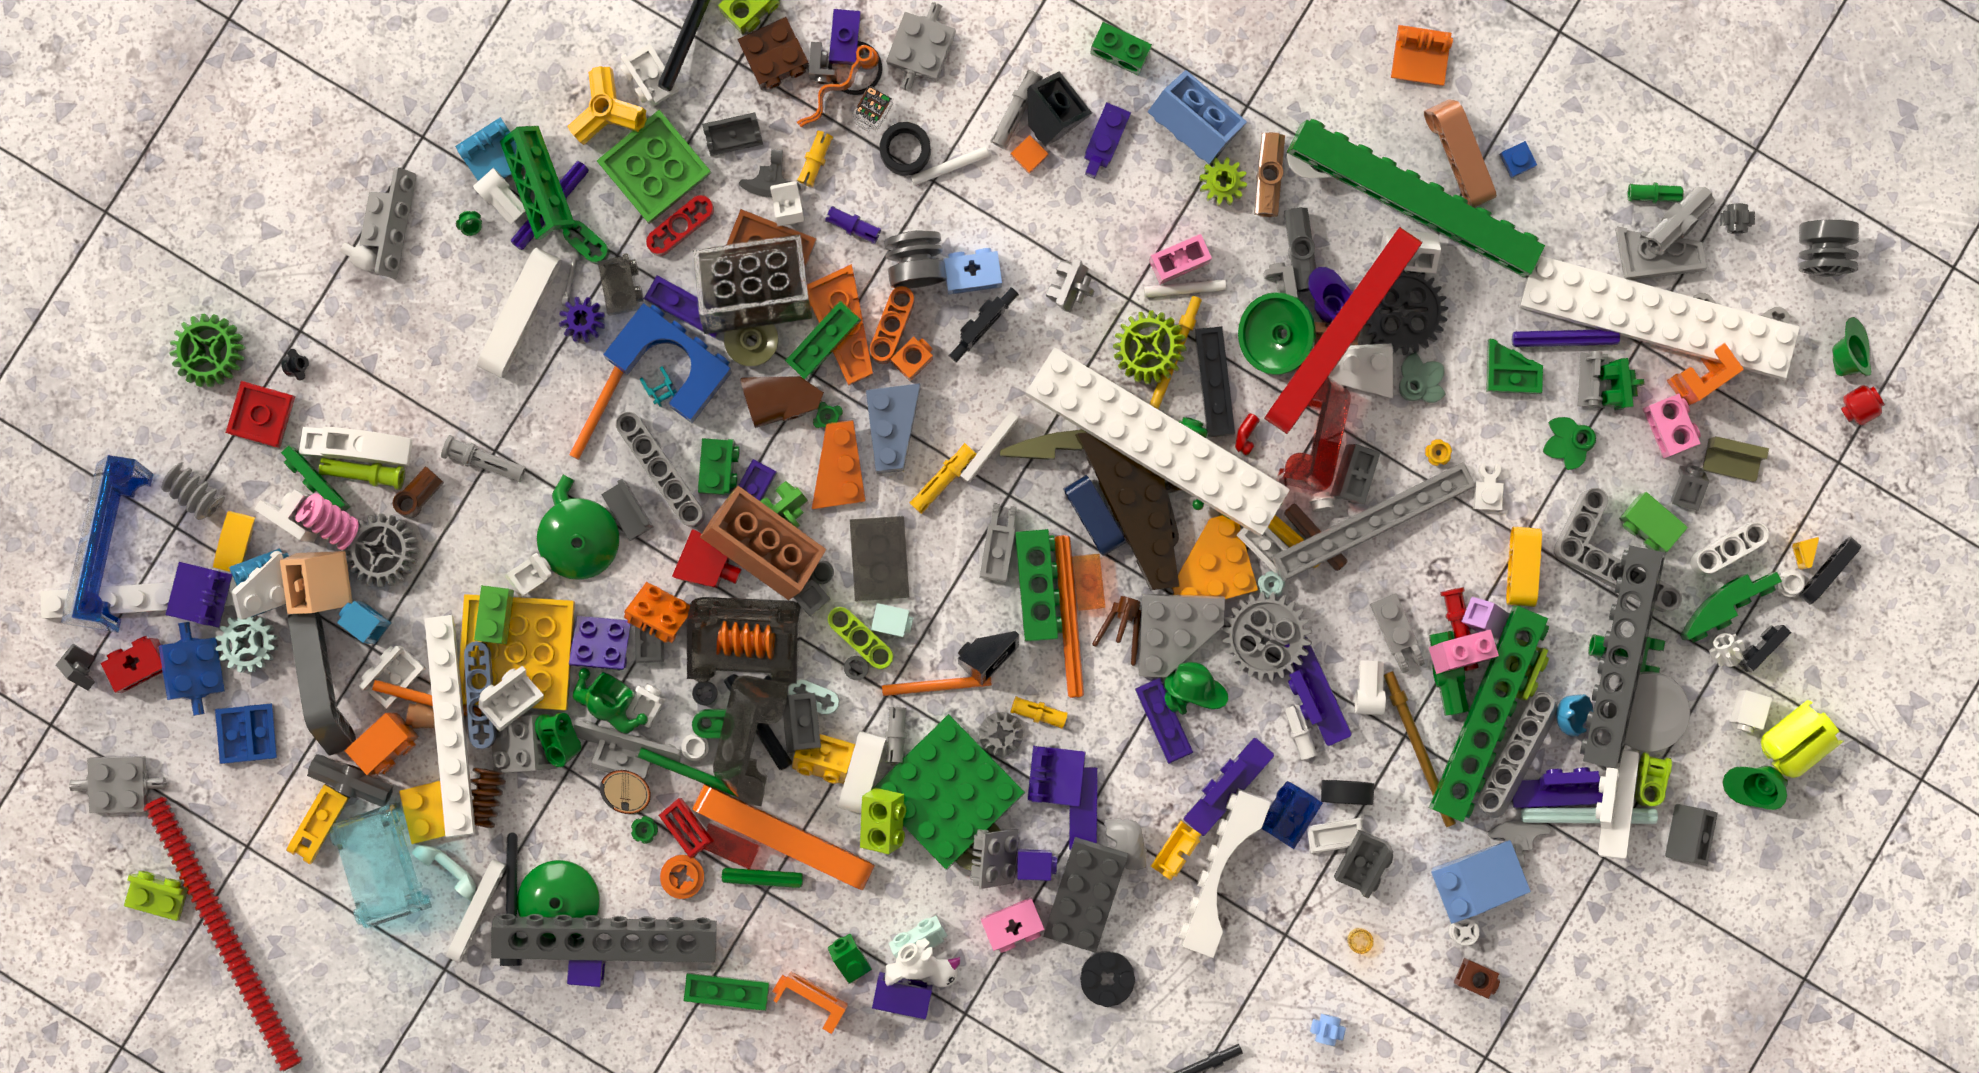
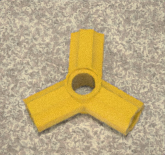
M599 66L592 68L588 72L592 97L589 107L567 126L569 131L583 145L607 124H615L639 132L647 120L646 109L617 100L614 73L611 67ZM609 105L607 111L602 113L604 107Z

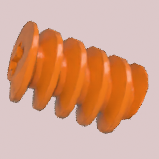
M723 621L718 631L717 655L721 653L723 648L725 656H730L734 649L737 657H741L745 650L748 658H751L756 651L757 658L762 659L767 652L768 659L772 660L775 651V633H772L770 625H767L765 631L761 632L759 624H756L754 630L750 631L748 623H745L743 629L739 630L737 622H734L732 629H728L727 622Z

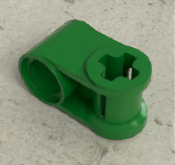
M558 713L555 716L541 714L536 718L535 731L544 748L546 758L555 767H563L581 751L582 747L572 726L571 718L566 713Z

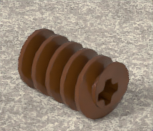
M473 768L472 771L479 775V778L470 779V782L477 786L476 789H471L472 796L474 797L472 802L475 825L494 828L495 823L489 820V818L497 817L498 813L491 809V807L500 806L501 802L495 799L494 796L503 795V791L497 788V786L506 784V781L499 776L503 775V773Z

